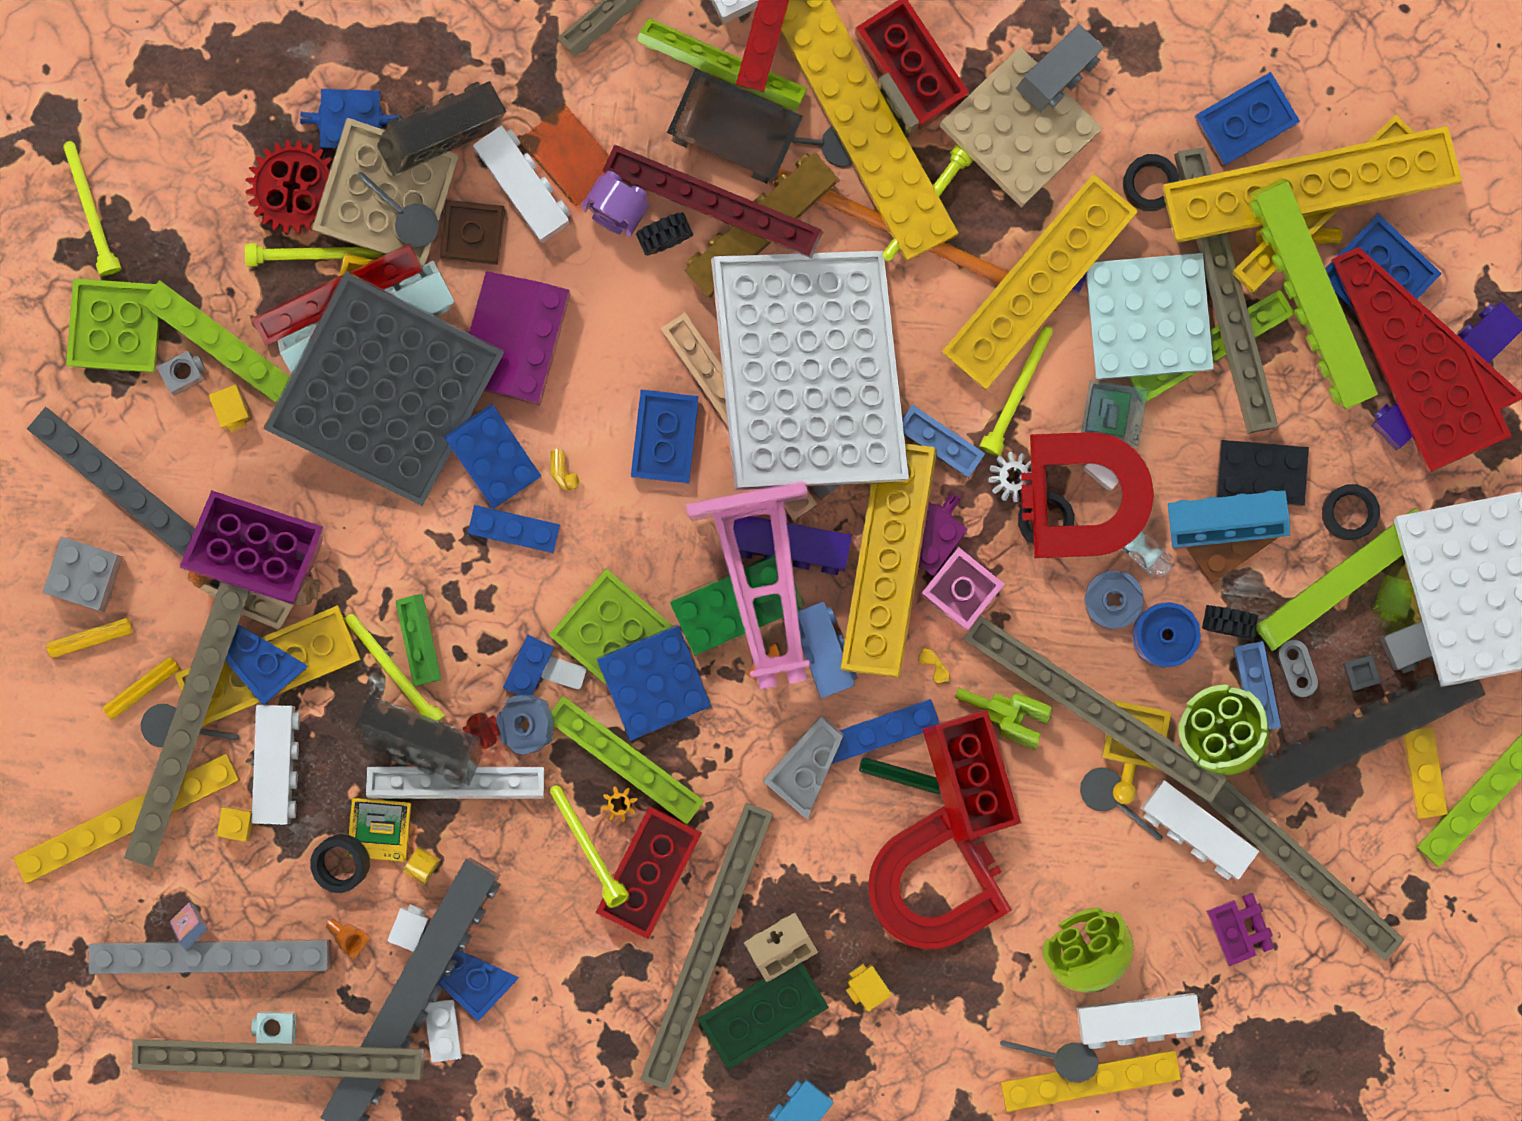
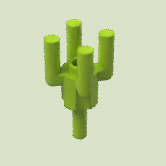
M959 687L955 698L982 710H988L991 723L1000 726V735L1035 751L1039 745L1041 734L1021 726L1023 718L1026 715L1048 724L1052 714L1051 706L1020 693L1013 694L1011 699L995 693L993 698L989 700Z

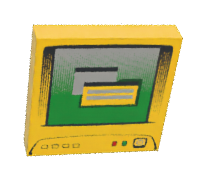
M352 798L349 835L357 838L366 847L370 859L407 862L412 803ZM347 851V857H353V856Z

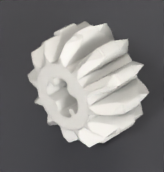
M1013 452L1007 454L1008 463H1006L1003 457L999 456L996 460L1001 468L992 465L989 469L991 472L998 474V476L988 478L989 483L998 482L999 484L992 492L996 494L1003 489L1004 493L1001 499L1004 501L1007 500L1009 493H1012L1013 502H1018V491L1022 494L1021 485H1031V481H1021V473H1031L1028 472V469L1031 468V461L1024 466L1022 462L1025 455L1022 453L1019 455L1017 462L1014 461ZM1012 470V473L1017 471L1020 474L1017 479L1019 484L1014 485V481L1010 484L1006 480L1009 476L1007 471Z

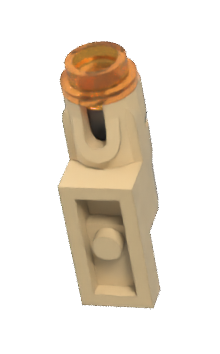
M191 571L188 573V581L192 582L194 587L216 597L221 581ZM249 591L242 615L280 630L293 605Z

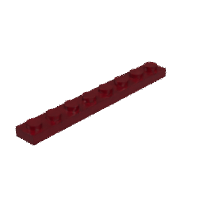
M615 144L602 170L605 174L607 171H612L619 175L624 182L811 259L823 235V231L820 228Z

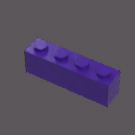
M754 516L735 520L733 530L741 558L752 559V554L767 557L775 553L771 520ZM787 523L791 562H793L792 567L809 570L810 565L822 567L821 573L838 575L839 571L845 572L852 535Z

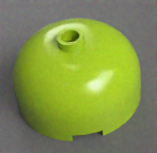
M1230 685L1212 686L1193 696L1188 701L1187 708L1178 725L1181 744L1189 757L1202 768L1222 774L1223 776L1239 774L1254 766L1265 753L1270 737L1269 721L1260 701L1251 692L1230 687ZM1233 740V743L1228 745L1227 741Z
M1101 908L1086 909L1062 921L1058 926L1063 930L1054 934L1051 939H1046L1043 946V958L1054 978L1064 987L1077 992H1095L1111 986L1126 973L1134 955V941L1122 916L1116 911L1114 913L1103 912ZM1079 922H1087L1085 931L1091 940L1089 944H1086L1080 931L1076 927H1071L1072 925Z

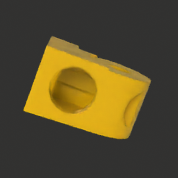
M419 846L403 872L426 885L441 859Z

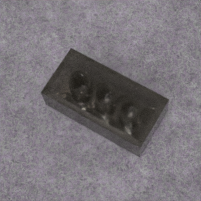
M488 81L482 85L479 82H475L466 87L464 92L455 96L454 93H450L442 97L438 101L439 103L430 107L428 104H425L414 110L413 115L404 118L401 115L390 120L387 123L386 130L382 132L377 148L392 175H398L494 131L507 111L491 82Z
M369 695L356 724L360 743L366 751L373 754L383 752L390 755L391 760L402 765H406L409 762L418 766L417 769L428 775H433L434 772L443 775L446 781L460 786L461 783L470 786L483 756L480 737Z

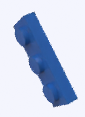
M474 505L468 534L554 554L560 524Z

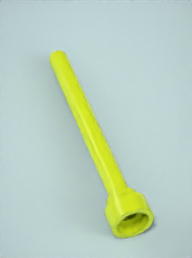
M67 141L64 144V150L99 255L97 257L98 262L96 263L99 276H108L117 273L122 269L119 259L114 256V253H110L76 146L72 141Z
M958 144L950 152L952 156L949 160L951 162L933 185L938 197L959 169H964L965 166L969 167L973 162V159ZM895 238L883 252V258L886 261H891L900 250Z
M245 243L246 267H258V264H262L266 260L343 259L344 253L365 258H379L385 254L364 247L264 249L263 246H258L257 243Z
M1050 326L1042 328L993 432H989L987 436H984L979 445L982 450L999 457L1005 447L1003 436L1053 334Z
M354 614L347 615L345 618L347 625L420 712V723L425 729L429 731L445 718V714L440 708H435L432 704L429 705Z
M558 785L552 786L550 793L604 886L602 897L610 908L622 904L629 897L624 885L613 880L561 787Z

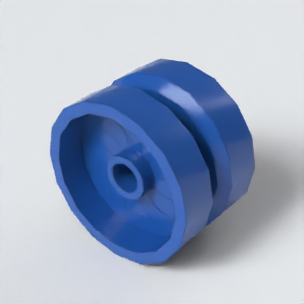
M1172 602L1159 603L1143 611L1135 621L1132 631L1133 646L1139 657L1149 665L1160 668L1178 666L1191 659L1199 647L1201 638L1199 622L1193 612L1183 605ZM1165 629H1169L1168 635L1172 637L1171 640L1163 639L1162 632Z

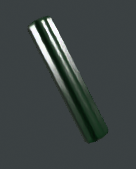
M866 757L861 759L859 766L861 773L935 794H941L937 778L934 776Z

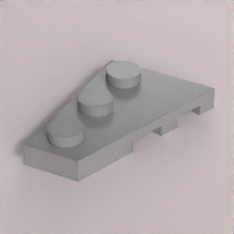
M821 715L766 775L763 782L803 817L808 819L844 734Z

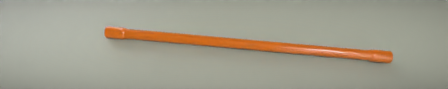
M693 126L685 140L688 144L721 156L773 181H776L784 173L791 174L787 170L718 140L715 136ZM831 190L818 200L890 233L880 213ZM947 243L929 250L931 253L997 283H1000L1009 273Z

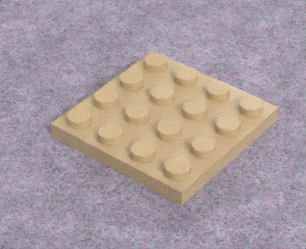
M1020 46L944 118L939 126L1022 208L1102 130V127L1065 90L1062 92L1065 96L1054 108L1048 105L1042 112L1038 111L1015 88L1024 76L1038 64Z
M347 118L312 231L382 254H387L406 245L397 236L395 221L399 212L358 176V173L363 172L402 208L415 203L426 205L433 210L439 221L459 155ZM432 242L426 246L412 247L422 266H425Z

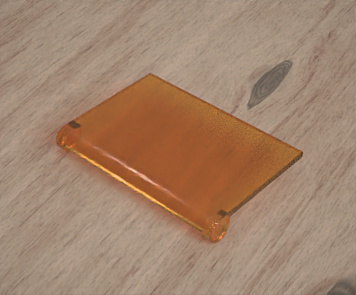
M565 103L519 139L523 147L574 206L579 205L585 200L598 177L605 175L602 170L609 157L608 153Z

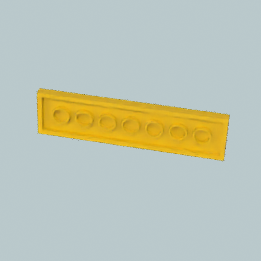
M1093 173L941 353L983 389L987 390L1137 214L1138 210Z
M905 444L909 479L898 482L871 483L840 668L842 671L900 678L937 456L936 447Z

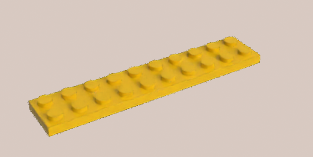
M789 0L780 33L893 239H896L905 261L908 262L958 236L957 229L885 98L878 89L874 78L831 0Z
M1448 126L1163 184L1162 191L1175 243L1262 225L1260 218L1256 219L1249 207V202L1252 201L1249 193L1279 179L1289 182L1304 217L1461 184L1462 177Z

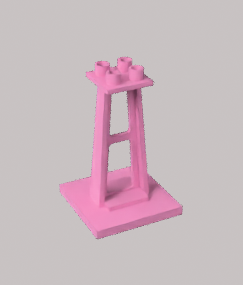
M805 481L686 504L688 516L692 522L715 518L756 670L750 671L751 677L757 676L760 689L778 686L776 672L787 671L789 684L807 680L804 667L810 666L809 660L803 661L784 506L785 503L807 499ZM768 514L771 517L779 580L774 585L750 588L747 584L732 523L736 519ZM770 594H779L782 598L788 652L784 656L769 658L765 654L753 607V599Z

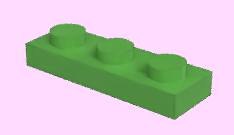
M423 594L396 600L413 686L440 681L439 665L437 663Z

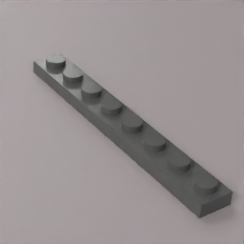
M45 406L27 430L184 557L195 528Z

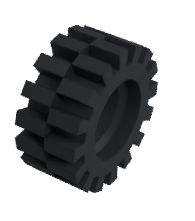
M679 212L650 223V225L638 230L636 236L644 254L648 256L682 243L684 240L692 237L693 232L684 212Z
M1206 605L1202 629L1224 635L1254 639L1259 615L1227 607Z

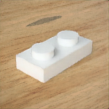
M455 1000L429 1002L425 1011L428 1013L426 1022L431 1062L461 1059Z

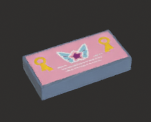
M191 901L169 921L178 942L185 949L189 948L208 929L198 908Z

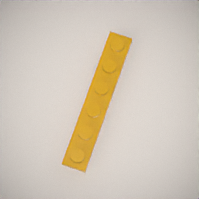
M1169 1050L1099 1063L1095 1075L1089 1080L1080 1083L1063 1079L1057 1071L1001 1081L1000 1083L1005 1110L1008 1112L1181 1080L1176 1051Z

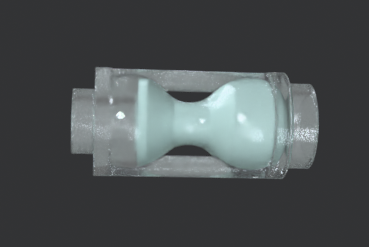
M1143 530L1131 543L1121 548L1143 567L1152 578H1155L1157 575L1163 578L1174 566L1170 562L1173 556L1168 554Z

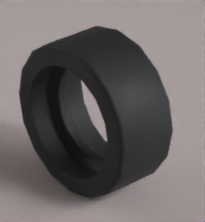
M1146 154L1138 157L1127 168L1123 177V191L1127 200L1134 207L1143 211H1157L1166 207L1164 195L1155 200L1141 197L1134 187V178L1137 172L1146 166H1156L1166 174L1168 183L1180 181V176L1176 166L1168 158L1159 154Z
M1346 484L1333 490L1326 497L1322 506V520L1326 529L1333 536L1342 540H1357L1369 535L1377 526L1380 518V505L1376 496L1368 488L1358 484ZM1346 495L1360 497L1368 508L1366 522L1357 529L1341 527L1334 517L1336 502Z
M1047 492V503L1056 505L1062 512L1063 526H1074L1075 514L1071 504L1063 496L1055 492ZM1021 507L1018 514L1019 529L1022 536L1030 544L1034 545L1033 530L1029 520H1022V513H1031L1032 508L1022 509Z
M336 834L325 839L314 849L310 859V870L314 880L323 889L332 893H344L352 890L366 878L370 869V857L366 847L357 838L347 834ZM341 847L353 856L356 870L349 879L339 880L328 872L325 865V855L331 848Z

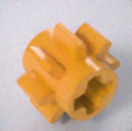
M614 786V795H603L609 801L608 805L603 806L601 809H609L612 812L609 820L612 821L616 815H620L621 820L626 822L625 814L627 812L631 814L636 813L630 807L631 803L637 801V798L630 799L627 796L630 791L629 788L625 789L624 793H619L618 788ZM625 797L624 803L627 805V809H620L618 812H615V805L611 803L613 798Z

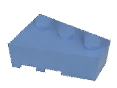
M821 602L797 611L801 647L806 660L810 662L809 669L820 698L855 686L853 680L857 679L856 673L840 669L845 643L842 635L836 636L833 625L837 622L831 607L826 608L825 603Z

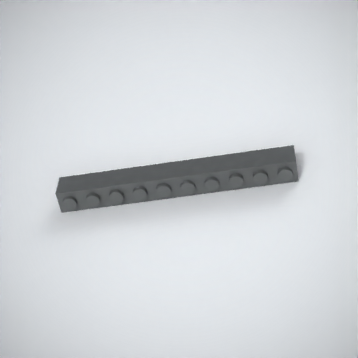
M472 858L465 859L360 1047L410 1048L414 1040L410 1035L415 1026L420 1029L428 1016V1013L425 1011L430 1001L434 1003L443 989L439 983L444 975L447 977L451 975L457 964V961L454 960L455 955L459 949L465 950L472 937L468 932L473 923L478 925L486 913V909L482 907L488 898L493 899L501 886L497 882L501 876L500 874ZM343 1077L320 1118L324 1121H369L370 1116L367 1115V1112L372 1104L376 1106L382 1098L385 1090L381 1087L386 1079Z

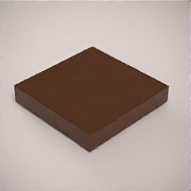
M446 200L440 259L498 265L505 207Z

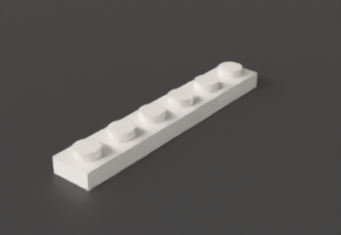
M367 767L366 797L395 799H544L545 770L544 767Z

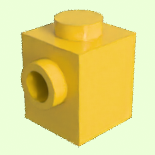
M861 964L849 973L852 978L847 981L850 987L846 991L854 1003L858 1004L861 1002L867 1012L892 996L872 965L866 967L864 964Z

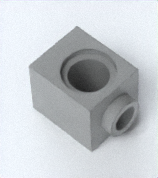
M189 351L157 366L169 392L174 396L206 380L202 372L206 371V368L199 355L193 356ZM182 365H189L191 368V373L186 379H179L177 377V370Z

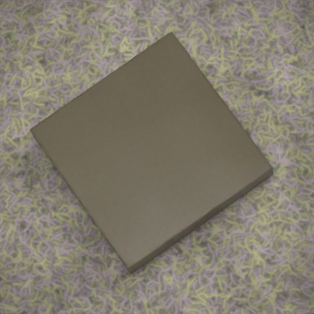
M888 72L880 77L878 89L885 98L905 137L909 138L917 133L919 121Z

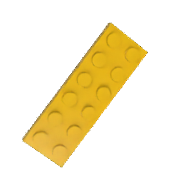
M338 605L261 637L309 666L277 695L361 660ZM226 661L224 662L202 727L261 703ZM190 668L174 674L181 692L183 691Z

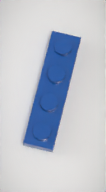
M929 699L840 730L844 735L831 764L923 733V728L940 724L932 700Z

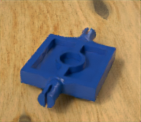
M321 89V105L318 113L301 112L300 117L312 119L300 118V124H318L320 148L337 149L347 118L383 129V126L400 127V122L389 121H400V115H383L380 107L381 91Z

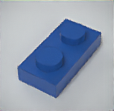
M527 635L503 688L517 695H533L555 647Z

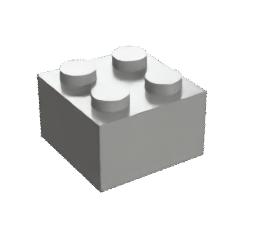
M61 537L43 593L105 612L123 556Z

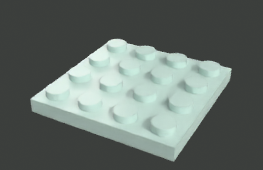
M1203 253L1095 262L1086 272L1096 380L1210 371L1214 369Z

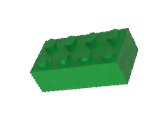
M776 553L743 567L747 584L750 588L774 585L779 580ZM730 573L677 595L670 601L694 656L746 634ZM794 581L797 611H799L805 603ZM770 594L753 599V607L759 628L784 617L782 598L779 594Z

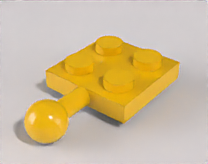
M1113 700L1114 704L1167 738L1172 712ZM1106 734L1101 758L1125 763L1121 781L1114 786L1113 796L1117 802L1129 804L1136 797V788L1133 785L1136 765L1160 769Z

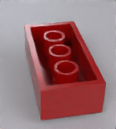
M908 0L895 1L856 27L855 36L881 75L883 76L889 72L918 119V130L944 115L968 97L969 91Z
M988 710L922 729L955 842L970 840L1021 824Z
M649 806L613 877L614 881L624 885L629 894L628 899L622 904L610 908L604 898H602L595 913L649 939L702 832Z

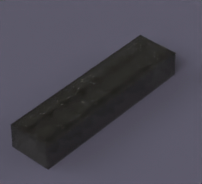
M1433 673L1430 675L1426 674L1412 681L1414 687L1410 689L1407 686L1395 689L1386 694L1387 700L1383 702L1381 700L1371 701L1359 707L1361 713L1357 715L1347 713L1333 720L1335 726L1331 728L1321 726L1307 733L1309 739L1303 742L1301 739H1295L1282 745V752L1275 754V752L1264 754L1250 770L1264 798L1274 800L1486 695L1479 679L1441 687L1438 675L1434 676Z

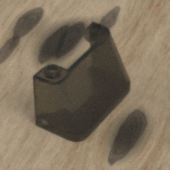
M695 68L667 133L673 135L672 142L685 148L691 143L753 171L752 178L767 184L769 179L776 180L805 117Z

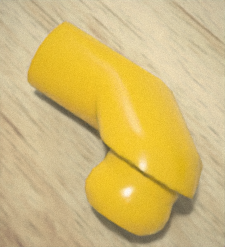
M560 449L552 450L550 452V474L563 490L571 491V489L578 488L580 485L579 476L575 473L569 474L565 469V451Z

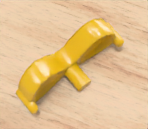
M923 648L919 655V661L923 664L935 665L934 682L938 684L948 682L950 674L932 649Z

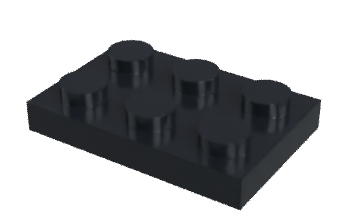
M1221 440L1216 497L1286 490L1287 505L1304 506L1309 447Z

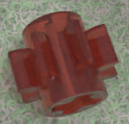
M476 713L468 718L467 726H464L462 729L469 746L476 744L479 749H487L496 743V736L501 735V731L494 715L488 718L485 713Z

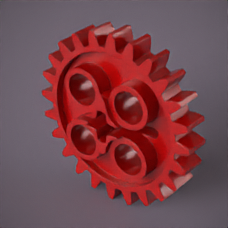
M286 140L285 148L281 149L276 142L274 143L275 152L271 153L265 148V159L255 157L259 163L258 168L249 167V170L255 176L246 178L245 181L253 185V188L245 190V193L255 198L251 199L248 204L250 207L258 206L254 212L256 217L265 214L262 220L265 226L273 221L272 229L275 232L281 226H283L285 235L290 233L291 228H294L297 235H300L301 229L304 226L309 232H312V223H314L330 172L328 167L333 161L331 158L322 160L325 153L322 149L314 154V145L312 143L306 149H303V142L301 140H298L296 147H292L291 142ZM299 162L295 181L300 189L294 190L293 209L291 213H288L287 208L291 200V192L287 186L293 185L294 164ZM278 165H287L288 173L284 177L278 178L274 176V170ZM308 169L317 170V177L312 182L303 180V174ZM275 193L284 195L283 203L279 206H271L269 202L270 197ZM304 197H309L313 200L312 207L306 211L299 210V201Z

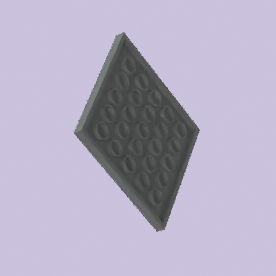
M345 271L264 425V430L423 506L452 452L451 447L443 436L470 418L504 351Z

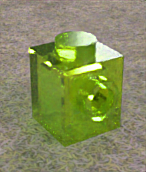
M1389 575L1384 576L1373 611L1380 612V618L1392 622H1397L1398 618H1406L1414 594L1412 583Z

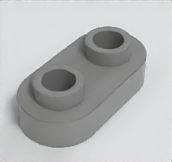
M1286 641L1279 647L1277 657L1287 687L1297 697L1310 696L1317 689L1318 679L1308 649L1301 641ZM1290 649L1295 650L1297 653L1295 660H1290L1287 657V652ZM1299 677H1303L1306 680L1304 688L1297 686V679Z

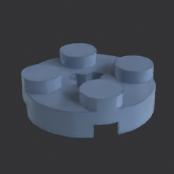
M1103 572L1096 576L1087 587L1084 596L1086 611L1089 617L1101 627L1108 629L1124 628L1132 624L1142 612V588L1139 582L1126 572ZM1109 592L1113 595L1117 593L1121 595L1119 599L1120 607L1117 608L1115 605L1108 606L1109 598L1107 594Z
M518 695L511 697L504 703L506 705L497 716L496 728L500 740L504 745L507 744L513 749L511 751L517 754L535 753L552 742L554 723L546 700L533 695ZM524 717L530 723L527 732L525 728L520 727V722L524 721Z

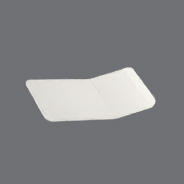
M550 657L541 677L579 690L581 689L587 669L577 664Z

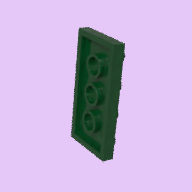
M801 962L769 982L762 978L697 1019L729 1070L825 1011L829 1006Z

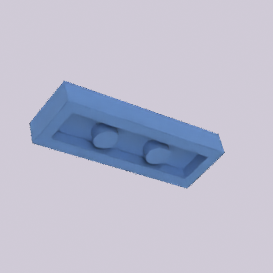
M913 404L902 419L904 436L920 446L936 447V457L967 478L971 476L985 455L980 449Z
M1264 642L1233 647L1242 690L1251 692L1260 701L1267 715L1270 730L1281 728Z

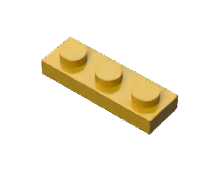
M1434 727L1404 731L1403 738L1416 818L1447 815Z

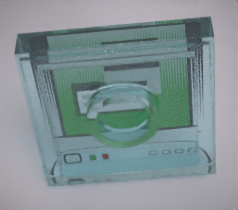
M1089 380L1081 433H1104L1119 438L1130 446L1139 447L1148 389Z

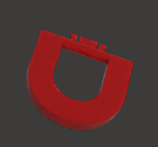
M1098 432L1030 435L1031 473H1021V481H1031V485H1021L1022 509L1032 508V513H1022V520H1033L1034 558L1102 556L1120 550L1140 534L1152 511L1154 489L1149 469L1134 448L1119 438ZM1096 464L1107 468L1116 476L1121 486L1122 498L1117 512L1111 519L1098 525L1048 527L1046 465Z
M945 806L888 840L876 855L868 879L870 903L881 925L899 941L923 949H938L954 945L1012 911L993 878L1002 871L998 865L990 870L988 869V866L996 861L984 841L976 846L973 843L980 839L981 836L955 843L983 888L982 892L937 917L917 915L904 904L900 894V879L905 868L911 862L951 838L954 839Z

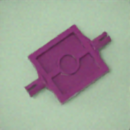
M953 493L950 494L942 507L929 501L918 568L923 569L932 577L937 574L968 531L951 514L961 501Z

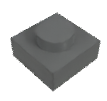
M1373 655L1343 663L1351 692L1381 683Z

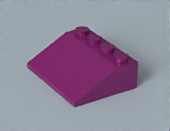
M486 271L469 333L503 349L504 354L484 390L485 392L538 406L541 405L571 295L569 289Z
M211 490L180 568L293 605L313 568L323 543V526Z

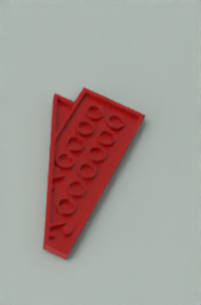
M1358 247L1331 259L1336 274L1429 473L1512 436L1500 410L1522 401V393L1362 249Z

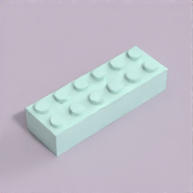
M434 260L422 266V272L384 289L431 314L434 313L435 316L447 312L451 308L450 305L455 303ZM319 321L277 340L280 354L291 373Z

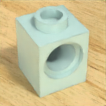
M258 1012L257 1018L252 1019L251 1033L252 1036H256V1043H294L296 1039V1012ZM274 1019L279 1022L281 1030L278 1035H271L267 1032L266 1024L268 1020Z

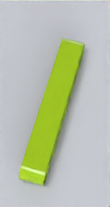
M1414 508L1407 514L1416 513L1419 511L1416 508ZM1393 523L1256 626V631L1271 651L1284 644L1403 555L1395 524Z

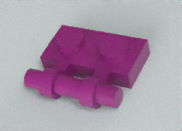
M1253 893L1242 896L1246 906L1242 910H1239L1235 900H1232L1206 911L1228 966L1257 956L1253 947L1255 943L1260 942L1264 952L1275 948L1271 940L1273 936L1271 929L1266 927L1261 914L1263 912L1262 906L1256 902ZM1248 917L1251 918L1256 931L1251 935H1248L1243 919Z

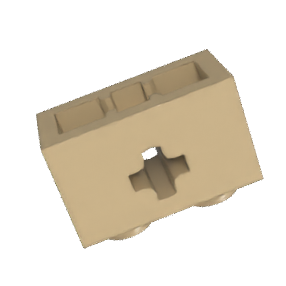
M795 913L781 919L778 923L755 934L744 942L766 982L771 981L818 953Z

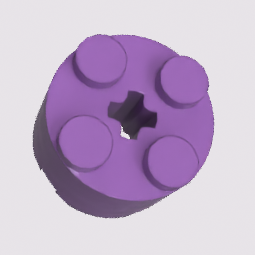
M607 171L605 175L598 177L583 201L581 208L585 213L590 209L594 213L592 219L608 230L619 235L624 230L626 231V237H631L649 208V204L645 200L648 194L635 185L630 188L621 182L622 178L612 171Z

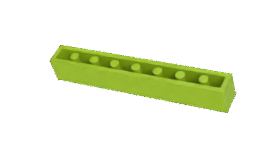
M1279 179L1249 193L1252 199L1249 202V207L1254 217L1261 220L1264 227L1260 229L1261 235L1267 245L1271 244L1275 255L1272 256V261L1277 271H1282L1286 279V282L1283 283L1284 289L1290 299L1294 298L1298 308L1294 309L1295 315L1301 325L1305 324L1309 335L1305 336L1311 351H1316L1320 361L1317 362V366L1322 377H1327L1330 382L1331 388L1328 389L1333 403L1348 409L1378 395L1289 182Z

